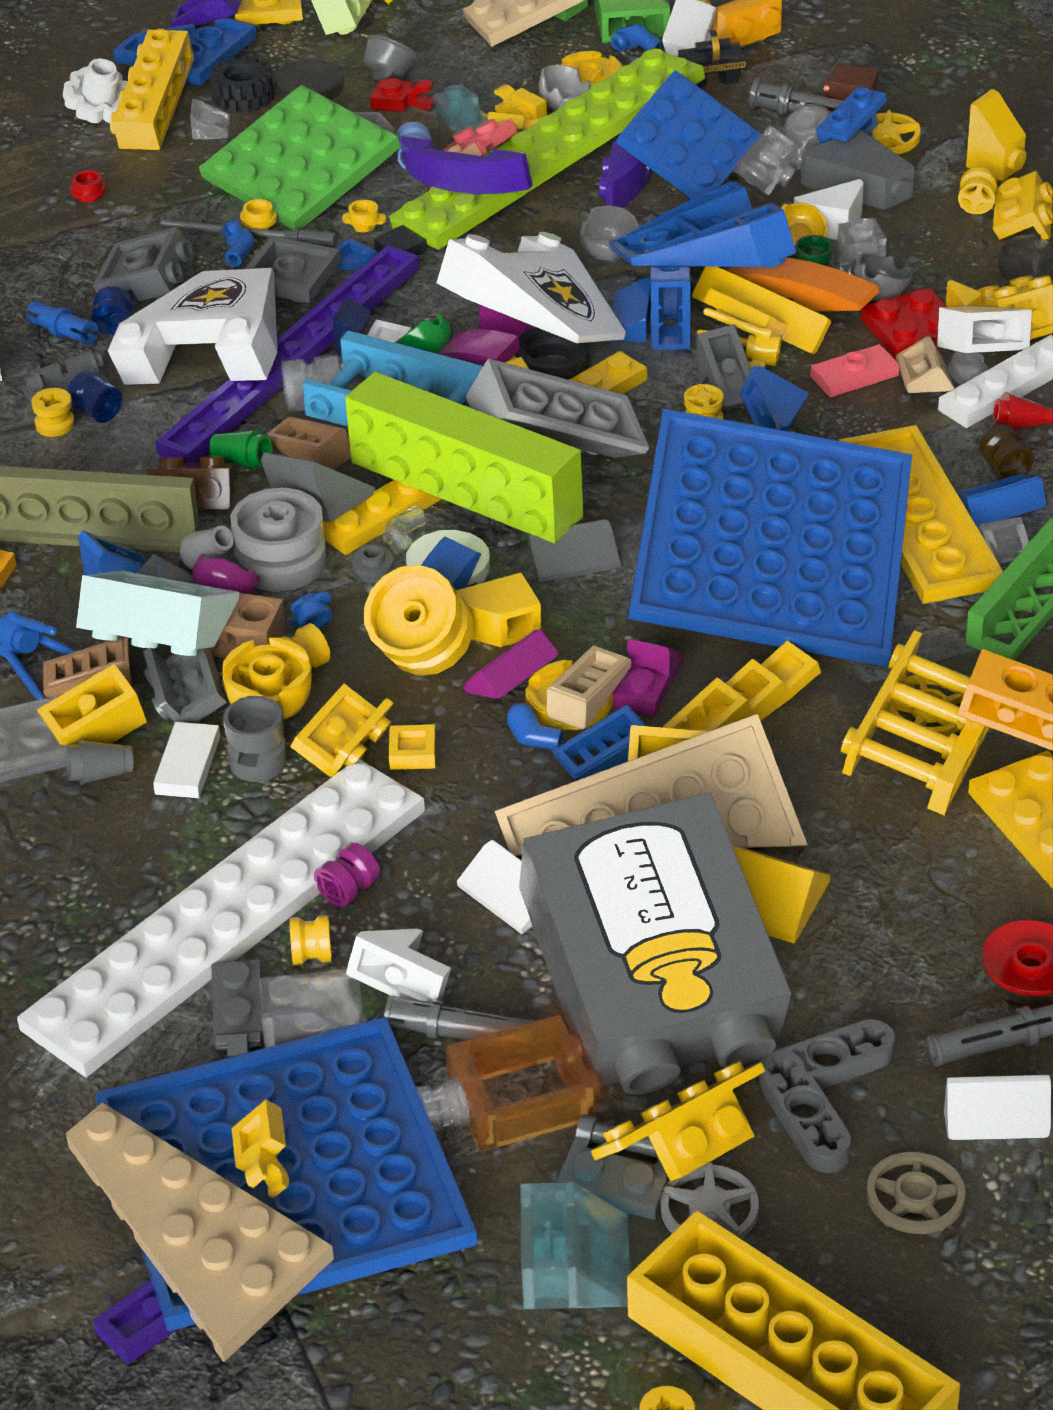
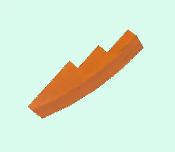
M785 257L784 263L771 268L762 266L729 267L726 269V271L784 298H793L795 303L812 311H860L880 292L878 285L845 271Z

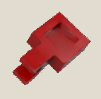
M397 78L380 79L370 96L371 110L405 112L407 107L429 110L434 105L435 98L425 97L421 92L430 93L433 82L430 80H420L414 86L412 81H401Z

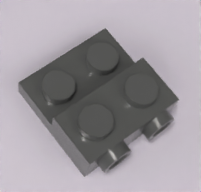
M178 226L114 243L92 286L99 298L112 294L120 296L132 290L138 301L150 298L159 299L172 291L176 283L183 281L184 265L194 258L193 247L189 240L184 238Z
M270 236L262 248L256 251L254 258L245 269L272 268L275 282L276 309L284 298L291 299L294 302L310 303L340 264V249Z

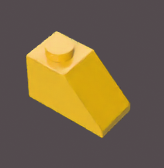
M991 89L971 104L966 167L970 169L974 167L986 168L995 175L997 180L1003 182L1013 173L1019 171L1025 163L1026 134L999 92Z
M115 664L37 709L39 715L60 745L77 744V740L111 744L147 723L137 694Z

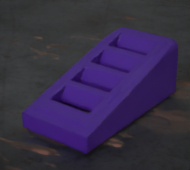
M188 0L177 7L171 27L188 24L198 26L232 16L238 12L242 0Z

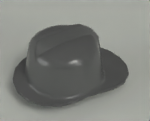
M360 35L367 40L363 57L364 65L372 71V77L376 81L388 78L401 80L406 76L413 64L420 61V57L415 51L396 40L380 35Z

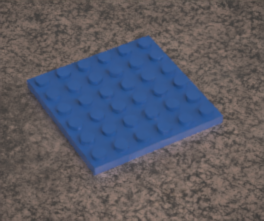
M663 408L628 619L777 647L789 641L804 652L887 667L891 657L912 454Z
M386 1017L95 1093L97 1107L101 1103L106 1104L332 1245L334 1260L320 1271L296 1296L478 1245L477 1231ZM265 1099L281 1107L286 1147L280 1151L276 1158L288 1174L289 1185L274 1199L269 1197L268 1186L264 1180L252 1188L246 1182L245 1172L236 1168L231 1129ZM142 1250L167 1332L196 1324L190 1316L189 1308L179 1294L172 1292L162 1275Z

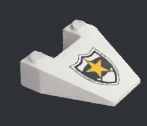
M539 232L538 236H522L518 252L502 253L490 247L488 239L478 235L468 234L465 239H449L437 284L450 291L575 343L623 340L626 331L575 251L561 244L560 237L548 232Z
M272 268L202 271L121 322L109 346L108 353L124 385L159 384L177 344L216 343L215 348L230 381L267 380L277 354L275 282Z

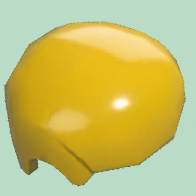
M799 202L789 205L784 204L781 207L785 212L794 246L804 236H828L829 229L825 216L815 206Z

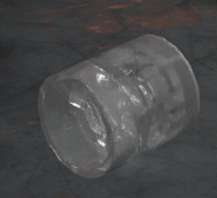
M336 354L314 357L311 364H307L304 359L281 361L283 388L288 413L305 411L303 382L306 378L329 384L340 371Z

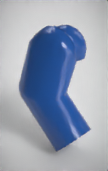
M640 24L620 28L612 35L610 41L612 47L620 52L641 46L646 51L654 48L661 49L663 46V42Z
M233 219L223 225L222 233L226 236V242L230 246L225 254L226 262L233 267H238L252 251L255 240L246 227H241L240 222Z
M517 703L509 709L507 724L520 744L554 750L562 745L563 729L541 726L534 709L530 705Z

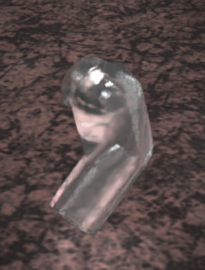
M414 506L390 519L386 524L383 541L385 545H390L394 553L400 554L407 550L412 544V539L408 533L426 524V516L422 509Z

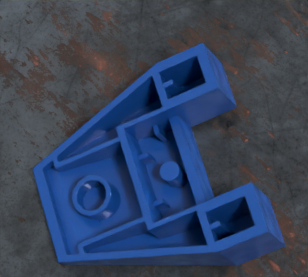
M735 181L699 194L608 242L610 250L632 266H763L771 268L784 263L785 257L796 253L784 210L771 202L752 210L746 188Z

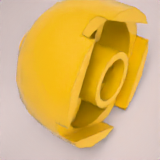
M269 638V645L255 646L254 640L248 641L231 650L223 661V686L230 704L240 698L263 696L273 699L280 705L283 720H286L297 714L310 696L312 667L309 663V656L304 648L293 641Z

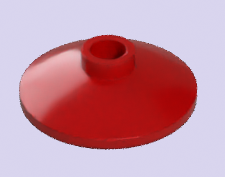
M1021 920L1007 923L995 929L987 937L982 951L983 966L991 979L1003 988L1018 994L1029 996L1053 994V925L1041 921Z

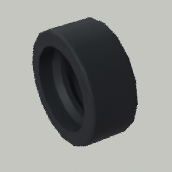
M538 327L529 329L518 337L520 349L515 353L516 358L522 357L530 370L570 380L589 369L588 342L575 343ZM547 355L567 357L561 361L551 362L536 359Z

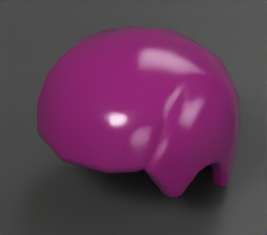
M204 554L198 557L193 568L195 584L237 591L243 594H253L260 580V576L255 575V571L249 570L246 572L237 564L225 559H204Z

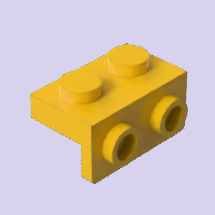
M1034 171L1020 178H1010L997 187L993 230L999 240L1034 226L1042 241L1050 239L1051 224L1053 223V188L1050 183H1043L1037 171Z
M343 684L295 737L290 747L332 778L345 766L354 765L359 759H362L368 750L364 746L368 739H371L374 743L380 739L391 724L386 715L394 703L386 698L376 708L347 685Z

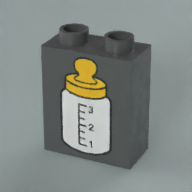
M711 793L524 838L519 890L591 1090L620 1082L625 1093L633 1095L645 1094L661 1089L673 1082L681 1072L680 1066L716 1057L722 1068L737 1061H741L743 1067H747L761 1061L764 1056L770 1055L776 1047L775 1041H778L781 1036L791 998V991Z

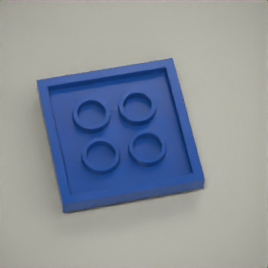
M674 70L621 132L615 143L692 199L699 194L722 186L757 143L762 134L678 71Z

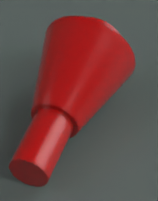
M1006 391L1002 398L996 399L994 403L993 422L998 423V425H1009L1014 430L1041 426L1042 424L1053 425V408H1045L1044 405Z

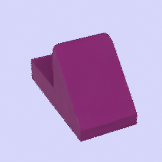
M629 639L627 649L628 658L631 659V667L613 692V707L622 708L628 704L634 712L656 716L684 661V654L668 647Z

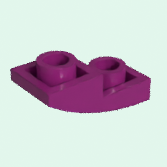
M473 329L457 333L437 354L484 366L488 358L503 363L507 362L520 349V345L516 335L495 330Z

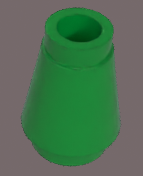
M258 429L222 434L216 433L212 436L209 446L211 455L224 456L225 461L252 470L263 467L261 462L263 452L273 453L271 438Z

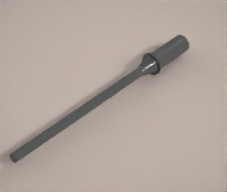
M161 220L162 227L173 228L178 226L181 229L221 233L223 225ZM301 227L287 232L247 228L252 236H274L335 248L338 242L337 233L303 230Z

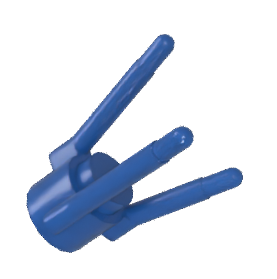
M11 610L0 619V655L8 660L36 700L43 702L45 696L16 654L31 653L39 643L63 655L76 652V650L43 634L56 635L57 629L55 627L21 616L14 610Z

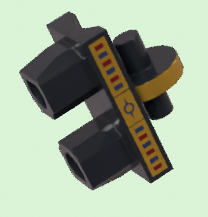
M708 30L706 32V41L695 42V48L678 50V57L703 66L705 79L696 84L699 88L707 85V74L718 73L720 83L733 84L739 82L741 69H747L748 59L743 55L740 43H731L730 38L718 39L716 30Z

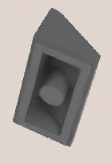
M608 519L571 525L567 533L556 544L539 536L528 534V555L539 583L621 568L612 526Z

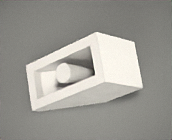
M981 306L939 307L937 347L963 353L1024 350L1030 347L1032 310Z

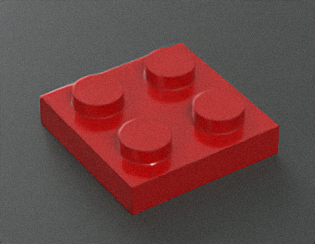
M931 288L920 289L909 294L890 299H881L878 302L865 305L861 309V320L896 360L895 356L925 337L930 336L937 347L939 307L947 306Z

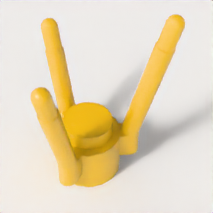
M710 308L704 309L703 313L728 325L735 324L736 328L753 334L749 335L748 338L739 337L742 346L746 347V357L752 359V361L748 362L751 369L753 366H761L763 368H766V365L777 366L782 336L771 334L772 329L754 326ZM699 329L697 331V335L699 333L707 332V330Z

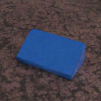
M651 276L614 292L612 311L626 331L623 340H610V342L646 343L651 312Z
M1020 473L956 492L977 528L1039 510L1046 506L1042 478L1035 475Z

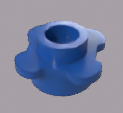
M309 593L294 602L290 607L292 613H294V617L290 620L292 626L303 627L311 623L319 630L325 627L333 617L328 606V602L332 599L330 593Z

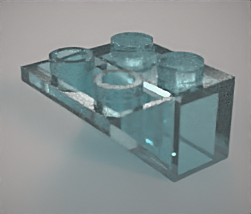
M574 1182L520 1184L523 1309L628 1307L627 1276L630 1274L627 1214Z

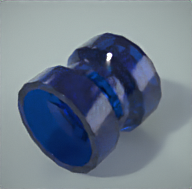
M89 371L76 375L71 380L67 389L71 396L72 407L85 412L88 417L99 423H106L112 420L118 414L122 405L121 391L112 384L103 382L99 376Z

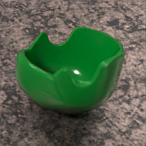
M437 314V320L421 322L394 343L437 354L453 338V328L445 317Z

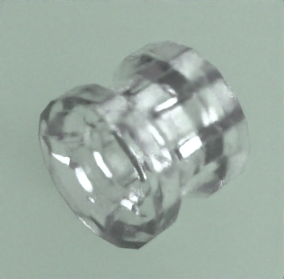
M457 1076L445 1079L443 1084L438 1087L432 1088L429 1085L416 1087L435 1134L441 1133L445 1126L454 1125L461 1128L470 1125L467 1100Z

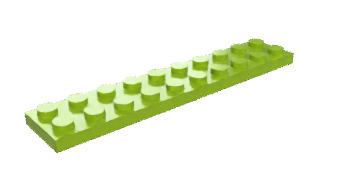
M656 48L644 52L640 58L629 65L620 67L610 77L602 82L593 84L589 90L580 96L568 100L561 108L550 115L541 117L537 123L522 132L514 134L510 140L495 148L526 153L533 184L530 189L498 194H470L431 187L428 192L413 201L405 203L401 209L389 216L392 229L405 225L425 238L427 245L437 250L443 248L448 244L449 239H457L620 134L674 70L696 85L705 79L703 66ZM494 149L487 151L488 153L484 157H487Z

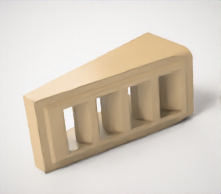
M592 646L547 688V715L552 719L584 729L594 719L630 669L631 659L600 647ZM595 666V667H597V668L606 670V672L600 671V670L595 669V668H592V667Z

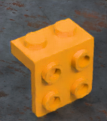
M735 0L715 7L716 14L710 29L716 30L718 39L730 38L731 43L739 42L741 47L753 42L763 41L767 37L781 32L782 0Z

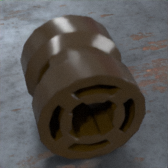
M1009 425L994 426L982 436L979 442L981 455L991 464L994 472L1000 479L1020 473L1027 474L1034 463L1032 451L1021 441L1014 428Z

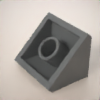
M263 452L261 462L270 488L284 487L296 489L313 496L322 506V516L325 522H332L371 497L374 493L375 487L319 463Z

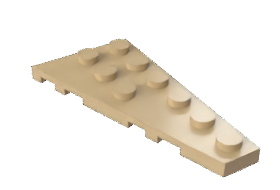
M758 714L495 811L508 849L514 856H522L524 838L707 793L712 794L732 846L742 848L807 846Z

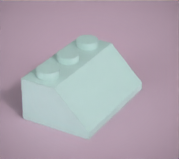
M129 571L82 575L76 627L93 630L92 637L96 639L116 641L119 636L132 638L131 645L157 648L158 643L171 645V653L196 656L198 649L215 646L239 600V592Z

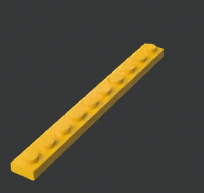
M619 351L570 380L624 394L647 380V367ZM393 480L375 490L371 497L332 522L323 521L325 541L344 555H347L442 499Z

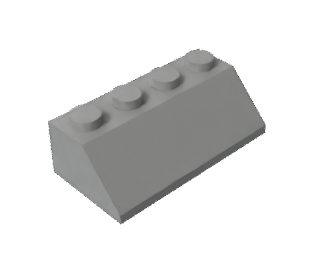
M489 358L466 394L468 404L472 409L569 446L583 449L593 455L602 454L617 458L646 454L649 449V445L627 395Z

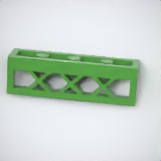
M1050 518L968 611L966 645L1015 660L1053 616V593L1037 596L1034 591L1035 588L1053 586V518ZM1033 609L1035 616L1016 619L1013 613ZM1012 633L1015 639L1008 645L992 637L994 635Z

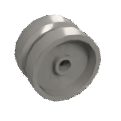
M284 487L271 488L250 494L236 504L230 515L231 530L234 536L235 564L246 572L253 570L255 575L260 576L256 589L272 592L295 590L310 584L322 574L327 565L322 506L313 496L296 489Z

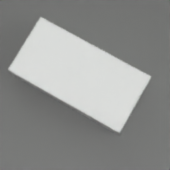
M175 722L153 782L155 794L200 798L220 739L219 725Z

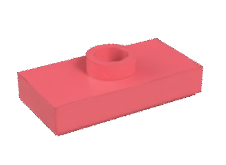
M878 344L811 365L810 377L831 398L899 376V364Z

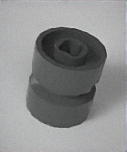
M249 696L231 703L225 710L223 721L225 736L228 742L229 766L232 773L239 779L248 782H262L280 775L286 768L288 760L284 738L283 713L280 705L273 699L263 696Z

